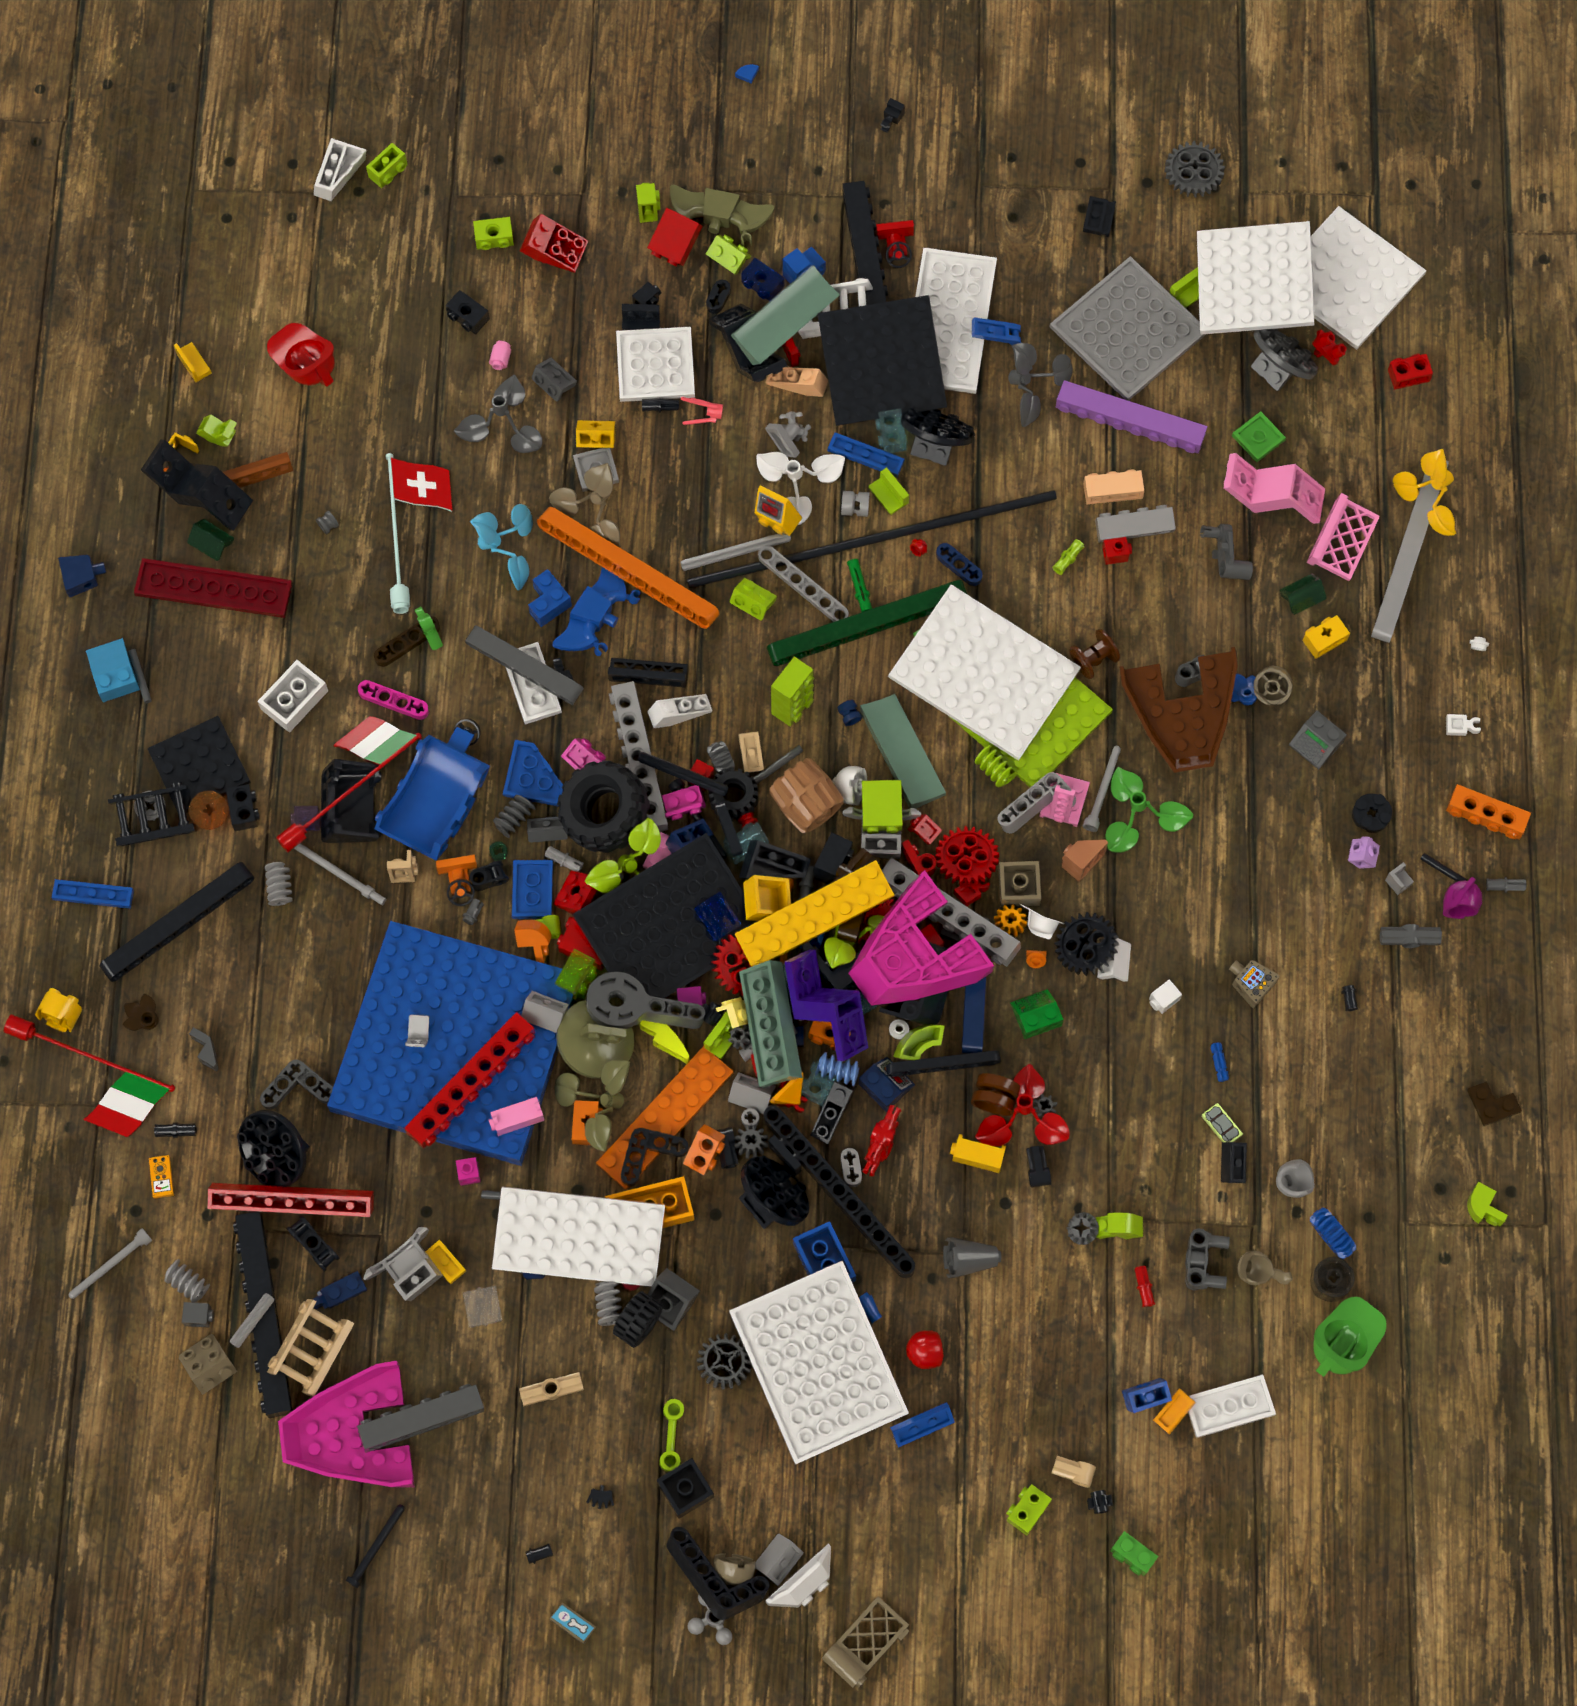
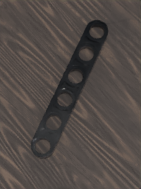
M987 1051L900 1061L887 1064L886 1072L888 1077L991 1066L999 1064L1001 1057L999 1051Z

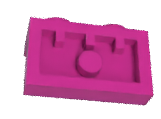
M575 738L561 755L575 770L578 768L581 770L587 763L593 761L599 763L606 759V756L600 751H595L591 747L592 744L585 738Z
M697 785L662 795L666 810L665 817L671 818L672 821L683 818V814L689 812L690 815L702 812V808L706 807L701 787Z

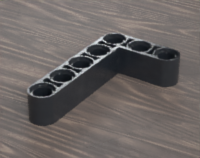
M683 1527L672 1529L666 1547L717 1619H729L764 1600L769 1589V1582L765 1577L755 1576L728 1589L689 1532Z

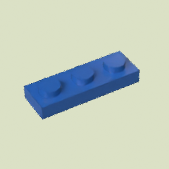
M946 1402L890 1427L897 1446L901 1447L955 1423Z

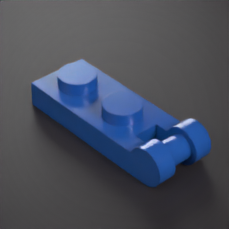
M976 317L972 319V338L1010 343V345L1021 343V337H1019L1021 325Z

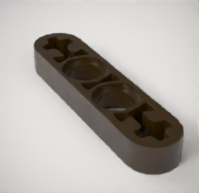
M430 616L435 629L439 632L440 625L438 619ZM419 622L374 652V659L378 666H388L427 640L420 629ZM418 632L420 638L418 640H411L410 634ZM398 642L404 644V648L400 651L394 649V645ZM389 648L391 649L394 655H391V653H389ZM380 654H383L384 656L386 655V658H387V659H386V660H383L382 658L380 659V656H379V655H380Z

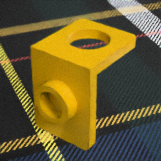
M174 433L168 442L170 445L173 444L172 447L174 449L180 444L195 453L199 452L197 444L186 435L183 437Z

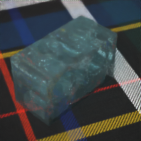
M901 409L878 412V419H875L876 430H880L881 436H878L879 447H883V451L888 453L906 451L907 448L905 429L900 423ZM890 421V422H892L893 424H892V425H887V424H885V422ZM894 438L896 441L890 442L888 439Z
M818 1060V1062L814 1061L809 1071L812 1073L809 1078H805L802 1082V1096L823 1107L837 1079L836 1075L832 1080H829V1075L824 1078L821 1077L820 1073L815 1075L819 1063ZM818 1086L821 1090L818 1093H812L810 1088Z

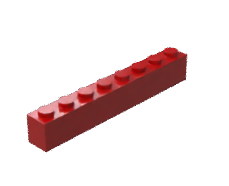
M212 1183L208 1188V1209L370 1217L374 1211V1191Z

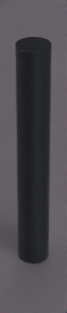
M1426 853L1420 858V860L1456 882L1461 880L1469 881Z

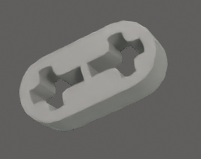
M847 1148L841 1153L843 1179L849 1187H856L862 1181L859 1155L855 1149ZM848 1153H851L853 1157L855 1156L851 1166H849L848 1159H844ZM850 1170H853L854 1175L858 1176L855 1182L847 1179V1177H850Z

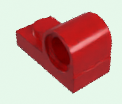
M909 839L901 843V850L912 871L920 875L925 870L929 877L932 876L936 870V858L929 853L917 856L919 852L915 844L911 845ZM924 862H929L932 866L930 868H924L922 864Z

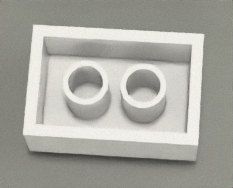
M296 660L258 700V704L264 713L290 733L328 692V688L322 679Z

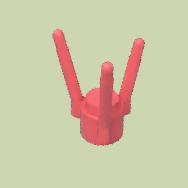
M681 397L682 401L707 407V416H710V418L683 421V425L706 422L716 423V419H721L723 404Z

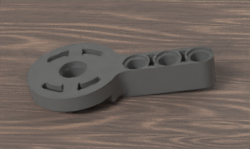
M609 972L597 977L589 986L586 997V1007L591 1018L597 1024L607 1027L627 1029L634 1025L637 1026L643 1020L698 1029L702 1026L705 1016V1010L699 1004L648 995L636 978L623 972ZM617 997L620 998L624 1004L622 1006L615 1007L609 1003V1000L611 998ZM652 1008H657L660 1011L655 1012L652 1010ZM671 1012H678L679 1015H674ZM691 1015H697L699 1018H693Z

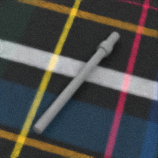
M301 843L294 848L362 892L361 894L366 898H371L380 905H384L386 902V898L376 893L374 888L359 882Z

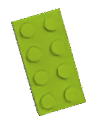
M793 657L771 685L772 715L790 727L794 722L797 723L800 720L802 711L805 707L808 709L814 701L813 669L796 657Z

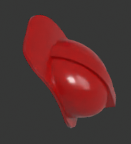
M289 323L268 340L267 351L269 356L294 381L308 386L322 383L326 387L334 382L330 375L335 366L334 346L329 340L324 339L299 323Z

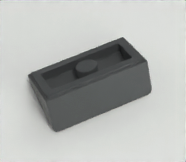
M558 817L527 819V833L530 843L566 840L568 838Z

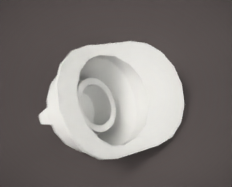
M1025 907L1029 910L1027 925L1029 930L1036 936L1050 939L1058 924H1064L1044 917Z

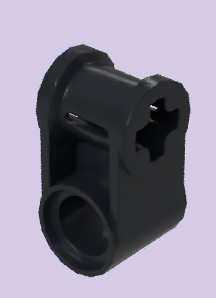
M495 861L472 870L470 873V883L473 885L474 890L483 891L508 882L509 878L505 875L502 867L503 862ZM477 877H482L484 879L481 883H477L474 881V879Z

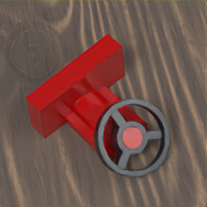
M913 220L876 224L878 240L886 239L887 242L886 259L888 263L895 268L905 267L912 257L911 249L905 242V236L914 235ZM907 248L910 253L909 257H907ZM904 258L908 260L900 266L891 263L895 259L901 260Z

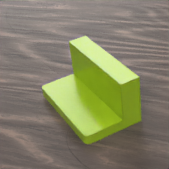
M1198 267L1170 288L1169 293L1185 308L1199 300Z
M887 467L880 471V478L869 485V490L890 515L909 503V494Z

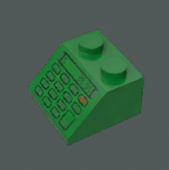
M1048 989L1010 1002L1024 1039L1061 1027L1064 1019L1057 1002Z

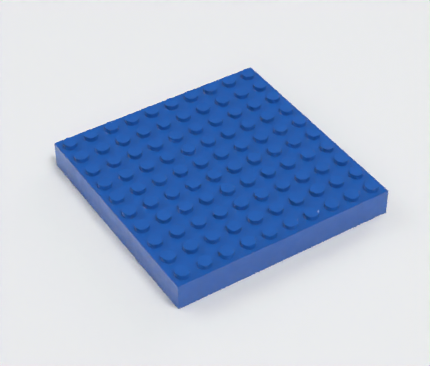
M390 921L327 1104L329 1111L406 1133L404 1128L497 1031L516 1012L522 1015L525 1000L531 991L569 1004V1009L574 1004L581 983L580 973ZM410 1014L429 1016V1040L426 1047L405 1046L408 1039ZM531 1024L535 1029L534 1039L528 1045L524 1044L520 1048L521 1052L515 1059L511 1058L506 1063V1068L500 1074L497 1072L494 1075L492 1083L487 1088L483 1087L478 1092L479 1096L472 1103L470 1101L464 1107V1112L459 1117L455 1116L450 1121L451 1125L447 1130L441 1131L436 1136L435 1142L522 1166L535 1124L498 1136L497 1131H492L489 1119H492L490 1112L537 1097L541 1107L559 1051L556 1039L557 1033ZM511 1035L508 1040L515 1042L519 1036ZM498 1049L494 1055L502 1056L505 1050ZM485 1063L481 1066L480 1069L483 1071H487L490 1069L491 1065ZM470 1078L466 1084L474 1085L477 1079ZM457 1092L453 1095L452 1098L454 1100H459L462 1098L463 1094ZM442 1107L438 1113L444 1115L448 1112L449 1108ZM429 1121L424 1125V1128L431 1129L435 1123Z

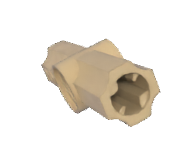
M579 1372L555 1379L548 1378L544 1382L519 1388L523 1406L546 1400H555L560 1396L584 1390ZM549 1385H555L557 1390L555 1393L549 1394L546 1392V1388Z

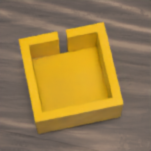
M753 875L743 882L746 920L760 921L791 905L789 878Z

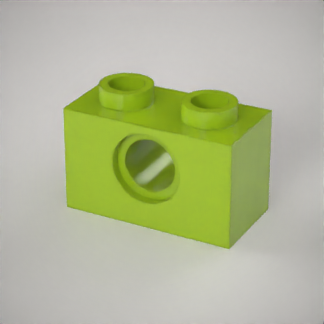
M510 217L473 221L477 250H489L495 247L506 248L514 245Z

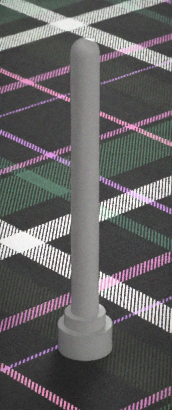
M1119 746L1113 747L1091 815H1088L1084 820L1083 828L1088 831H1098L1100 825L1098 816L1121 751Z
M141 1228L136 1232L137 1235L131 1243L71 1290L69 1297L72 1299L76 1298L137 1247H142L144 1244L148 1245L152 1239L146 1231Z

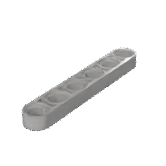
M765 545L759 549V561L833 622L839 620L834 615L838 610H842L845 613V618L848 617L849 612L845 606L773 547ZM769 550L772 553V557L764 559L761 553ZM779 562H783L787 568L785 571H778L776 565ZM794 574L800 575L802 579L797 584L793 583L790 579ZM812 586L816 589V593L814 595H807L805 589ZM827 598L831 604L829 607H822L820 600Z

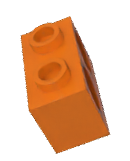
M704 1124L698 1130L683 1164L702 1175H705L709 1170L712 1171L718 1161L715 1159L717 1153L720 1154L725 1146L723 1140L726 1135ZM707 1139L711 1140L713 1145H710ZM699 1156H702L705 1162L701 1161Z

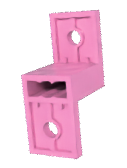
M1237 453L1229 455L1224 489L1251 511L1259 513L1293 507L1313 524L1320 523L1325 488L1296 464L1256 470Z

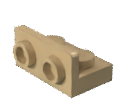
M407 850V861L403 859L387 861V870L391 883L415 882V875H418V863H416V856L412 855L411 850Z

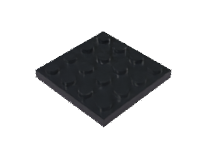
M219 716L147 748L166 788H171V784L178 782L188 786L189 790L182 791L186 813L227 795V788L251 783ZM170 793L169 795L177 810L175 795Z

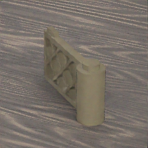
M877 1597L827 1651L822 1660L852 1688L855 1686L860 1688L867 1680L865 1675L897 1639L902 1641L909 1633L907 1629L909 1624L881 1598ZM879 1604L885 1611V1617L873 1618L872 1609ZM888 1620H896L902 1627L898 1632H889ZM861 1621H870L871 1633H859L858 1625ZM873 1621H885L886 1632L874 1633ZM889 1635H894L889 1641ZM871 1636L872 1648H860L859 1637ZM874 1636H886V1645L875 1648ZM847 1637H856L857 1648L848 1649L842 1642ZM872 1651V1661L868 1665L860 1660V1652Z

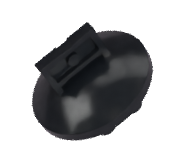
M909 408L901 416V425L915 436L910 455L929 459L946 466L948 464L952 447L969 445L975 437L974 428L960 421L959 416L941 414V411L938 409L920 412L916 408Z
M259 1110L247 1116L242 1122L237 1135L239 1151L244 1161L245 1169L250 1171L261 1184L268 1186L287 1187L298 1181L304 1173L306 1152L310 1146L302 1139L296 1127L286 1117L271 1110Z
M764 1155L753 1157L743 1165L741 1169V1182L745 1192L739 1197V1200L748 1211L750 1210L763 1229L768 1228L774 1221L786 1226H795L805 1220L809 1214V1201L805 1192L806 1186L798 1181L788 1166H783ZM790 1177L794 1178L797 1182L794 1186L789 1180Z

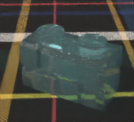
M758 822L754 825L752 823L745 825L742 831L737 833L743 854L733 857L726 837L723 840L724 848L735 865L745 859L750 840H759L769 844V840Z

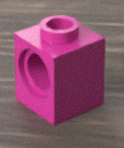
M476 1157L456 1160L458 1180L461 1186L481 1182Z

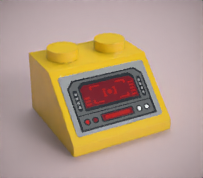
M761 485L759 486L754 512L759 518L758 522L764 527H772L780 535L784 533L790 536L801 521V515L789 499Z

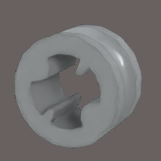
M751 1108L746 1109L741 1116L742 1124L744 1126L748 1125L749 1128H752L753 1125L757 1126L759 1123V1113ZM748 1114H752L756 1118V1120L753 1119V1123H749L745 1119V1117H748Z

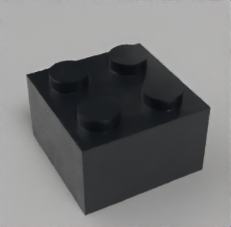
M831 832L814 866V879L829 885L836 878L838 867L843 863H848L853 858L855 851L853 849V842Z
M693 1458L657 1479V1484L678 1519L714 1498L713 1491Z

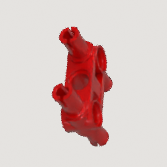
M894 1105L889 1106L884 1119L876 1123L870 1136L868 1153L864 1158L867 1163L862 1172L866 1175L869 1172L871 1177L875 1176L880 1162L888 1158L894 1144V1135L899 1125L896 1120L901 1113V1109L896 1107L894 1114H892L895 1108Z

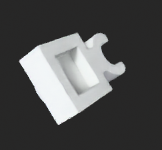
M1447 714L1446 735L1466 736L1467 731L1478 734L1481 728H1475L1473 724L1480 723V718L1474 717L1471 720H1467V715Z

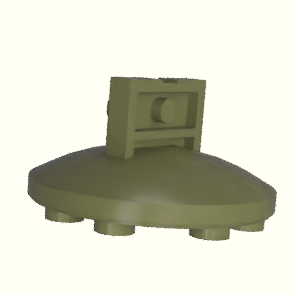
M586 1000L570 1007L564 1014L557 1029V1045L563 1060L572 1070L585 1077L601 1078L602 1069L607 1062L612 1060L629 1061L633 1053L634 1033L632 1027L621 1029L597 1024L587 1011Z

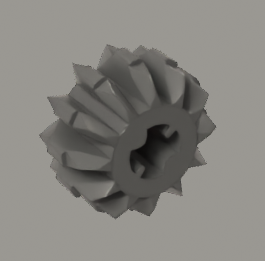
M723 741L715 742L707 747L709 758L716 773L722 775V770L726 769L728 772L730 768H735L731 754Z
M745 1125V1132L739 1129V1135L734 1137L735 1141H737L734 1144L735 1149H740L738 1151L739 1155H743L746 1152V1159H749L750 1154H753V1157H757V1152L763 1155L764 1150L762 1148L768 1147V1143L764 1142L768 1139V1136L762 1135L764 1132L762 1128L756 1131V1125H753L752 1130H749V1126ZM749 1139L752 1141L753 1139H755V1144L750 1143L748 1145L747 1140Z

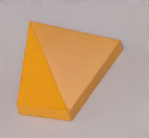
M803 1078L790 1080L769 1101L772 1104L800 1105Z

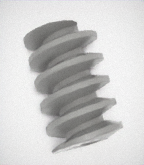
M273 862L265 866V871H267L265 874L267 878L266 885L268 886L266 889L268 893L267 899L269 901L268 904L271 906L285 905L293 901L291 897H287V895L292 894V891L286 889L291 887V883L285 882L291 879L290 875H285V873L290 872V868L284 867L285 863Z
M177 1259L166 1271L165 1282L167 1284L171 1283V1286L177 1288L179 1293L184 1292V1296L186 1298L190 1297V1301L195 1303L205 1295L210 1284L204 1286V1278L198 1282L199 1274L197 1273L192 1277L193 1270L189 1269L185 1272L187 1265L183 1264L179 1267L180 1260Z
M606 1281L596 1283L597 1287L594 1288V1292L598 1295L595 1296V1300L599 1302L596 1304V1308L600 1310L597 1312V1316L601 1318L598 1320V1324L601 1326L615 1325L620 1316V1313H617V1311L622 1309V1306L616 1305L617 1302L621 1301V1298L615 1297L616 1294L620 1293V1290L614 1289L619 1283Z

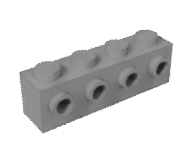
M1167 505L1156 506L1154 510H1148V507L1139 508L1137 512L1130 513L1129 510L1119 511L1118 515L1112 516L1111 513H1103L1095 520L1098 543H1102L1107 539L1120 537L1130 539L1172 533L1176 530L1173 507L1167 508Z

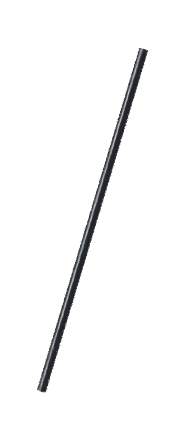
M1055 490L788 554L784 555V557L791 563H796L1056 500L1057 496ZM759 561L689 578L687 583L689 588L767 570L768 568ZM779 562L776 565V567L784 566L786 564L783 562Z

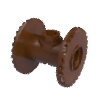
M1098 629L1095 632L1098 642L1084 651H1081L1075 645L1069 649L1073 662L1081 667L1079 671L1088 679L1094 678L1092 666L1100 665L1104 658L1108 657L1115 663L1120 660V653L1114 641L1102 629Z

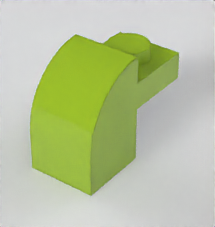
M208 415L203 418L196 434L211 443L227 447L236 432L234 428L237 423L231 419L222 422L213 415Z
M1480 1182L1475 1185L1467 1203L1468 1212L1471 1218L1478 1224L1485 1218L1489 1224L1501 1227L1508 1215L1490 1206L1497 1191Z
M1108 1213V1216L1095 1217L1099 1226L1096 1238L1102 1239L1117 1236L1123 1239L1143 1237V1217L1131 1213Z

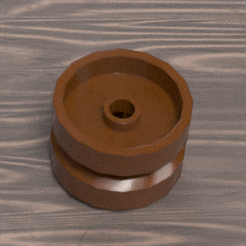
M989 1073L979 1074L976 1082V1087L979 1090L974 1091L971 1104L980 1110L995 1115H1013L1016 1105L1013 1099L1018 1098L1021 1086L1003 1076Z

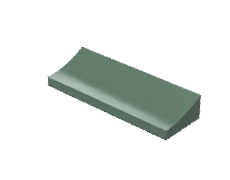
M811 266L731 334V336L752 365L761 364L840 294L824 279L815 266Z
M893 694L886 698L860 705V713L895 780H901L902 795L909 809H916L945 796L946 791L896 695Z
M768 960L739 971L759 1087L765 1088L781 1082L803 1078L782 962Z

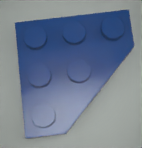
M515 740L503 796L514 798L517 794L532 802L558 806V797L563 792L562 782L557 778L534 743Z

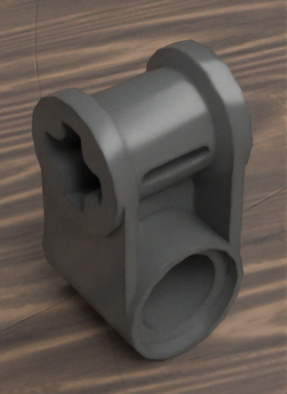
M1205 655L1197 656L1193 660L1179 666L1175 675L1177 685L1187 687L1201 680L1198 657ZM1181 673H1186L1189 677L1185 678Z

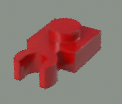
M979 879L977 886L971 882L970 887H968L965 882L962 886L954 889V895L967 907L981 898V892L989 890L990 883L982 885L980 884L982 881Z

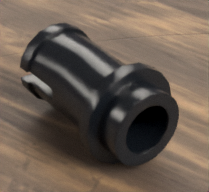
M1354 985L1342 987L1341 994L1344 995L1345 1011L1358 1010L1355 995L1357 989L1354 988Z
M548 1543L532 1550L529 1548V1551H526V1556L529 1564H536V1561L552 1557L553 1553Z

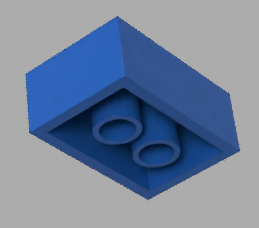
M830 1221L793 1238V1245L808 1275L843 1261L851 1282L856 1281V1274Z

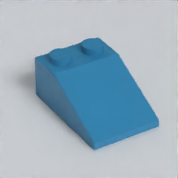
M123 638L86 650L92 675L103 702L140 690Z

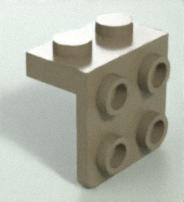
M213 1334L208 1335L179 1355V1360L202 1395L237 1372Z

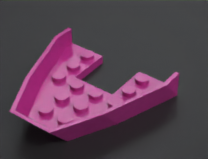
M925 870L905 889L871 933L848 973L871 1006L916 1000L977 983L993 972V963L972 934L940 955H937L918 929L916 924L948 903Z
M391 1361L375 1364L316 1394L280 1419L278 1425L283 1463L328 1477L388 1487H415L410 1446L393 1447L365 1453L357 1426L361 1425L360 1422L364 1420V1412L404 1406L398 1362Z

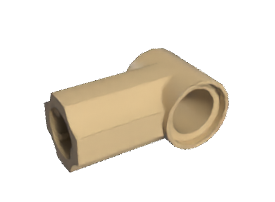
M1057 1456L1052 1474L1070 1479L1077 1485L1090 1488L1096 1467L1086 1462H1075Z

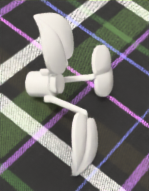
M781 452L757 454L756 456L758 469L764 479L777 482L782 478L783 474H788V477L793 481L796 498L787 497V499L790 500L802 517L798 525L805 522L812 511L810 499L806 496L799 497L797 480L802 477L803 471L812 476L817 475L818 480L822 483H832L840 477L845 462V457L841 455H823L812 462L811 466L814 471L812 472L805 468L804 465L800 466V463L796 460L789 461L788 457Z

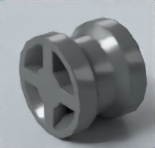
M330 511L325 512L323 517L315 519L326 535L330 533L332 528L339 526Z

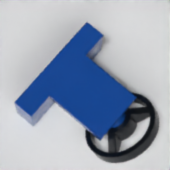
M472 719L460 720L455 725L454 733L447 744L465 753L469 746L479 740L481 735L479 725ZM462 722H471L477 730L465 727ZM478 733L476 740L473 743H471L472 739L474 738V734Z

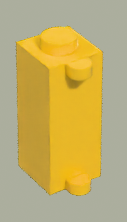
M959 1134L957 1143H952L950 1154L953 1155L952 1161L996 1173L1000 1172L1006 1146L1002 1145V1148L963 1139L962 1134Z

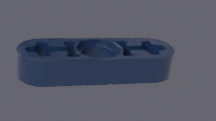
M942 543L937 547L936 557L942 564L970 586H977L981 583L983 574L981 569L950 544ZM948 550V555H941L942 551ZM962 561L965 566L958 569L954 566V563ZM970 574H977V579H970Z

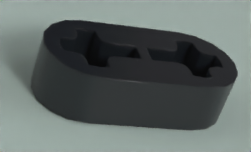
M722 279L714 284L706 300V307L710 313L717 314L723 309L731 292L728 281ZM724 286L725 290H722L721 294H719V288ZM716 299H718V305L712 307L711 303L714 304Z

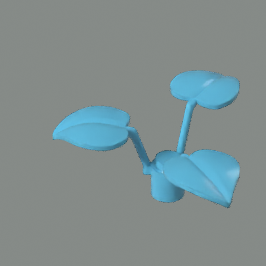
M523 504L515 505L511 511V520L515 527L500 533L496 532L498 522L492 513L486 512L477 515L470 522L479 535L478 545L480 549H491L492 552L511 556L512 558L508 560V571L516 589L521 590L529 577V566L523 556L517 557L515 553L504 551L497 547L501 544L500 536L518 530L520 536H527L531 532L533 519L530 510Z

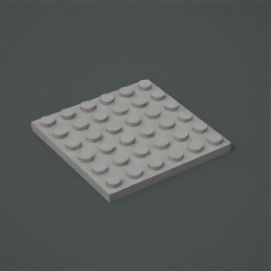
M1131 256L1050 323V328L1127 401L1132 399L1206 335L1200 334V322Z

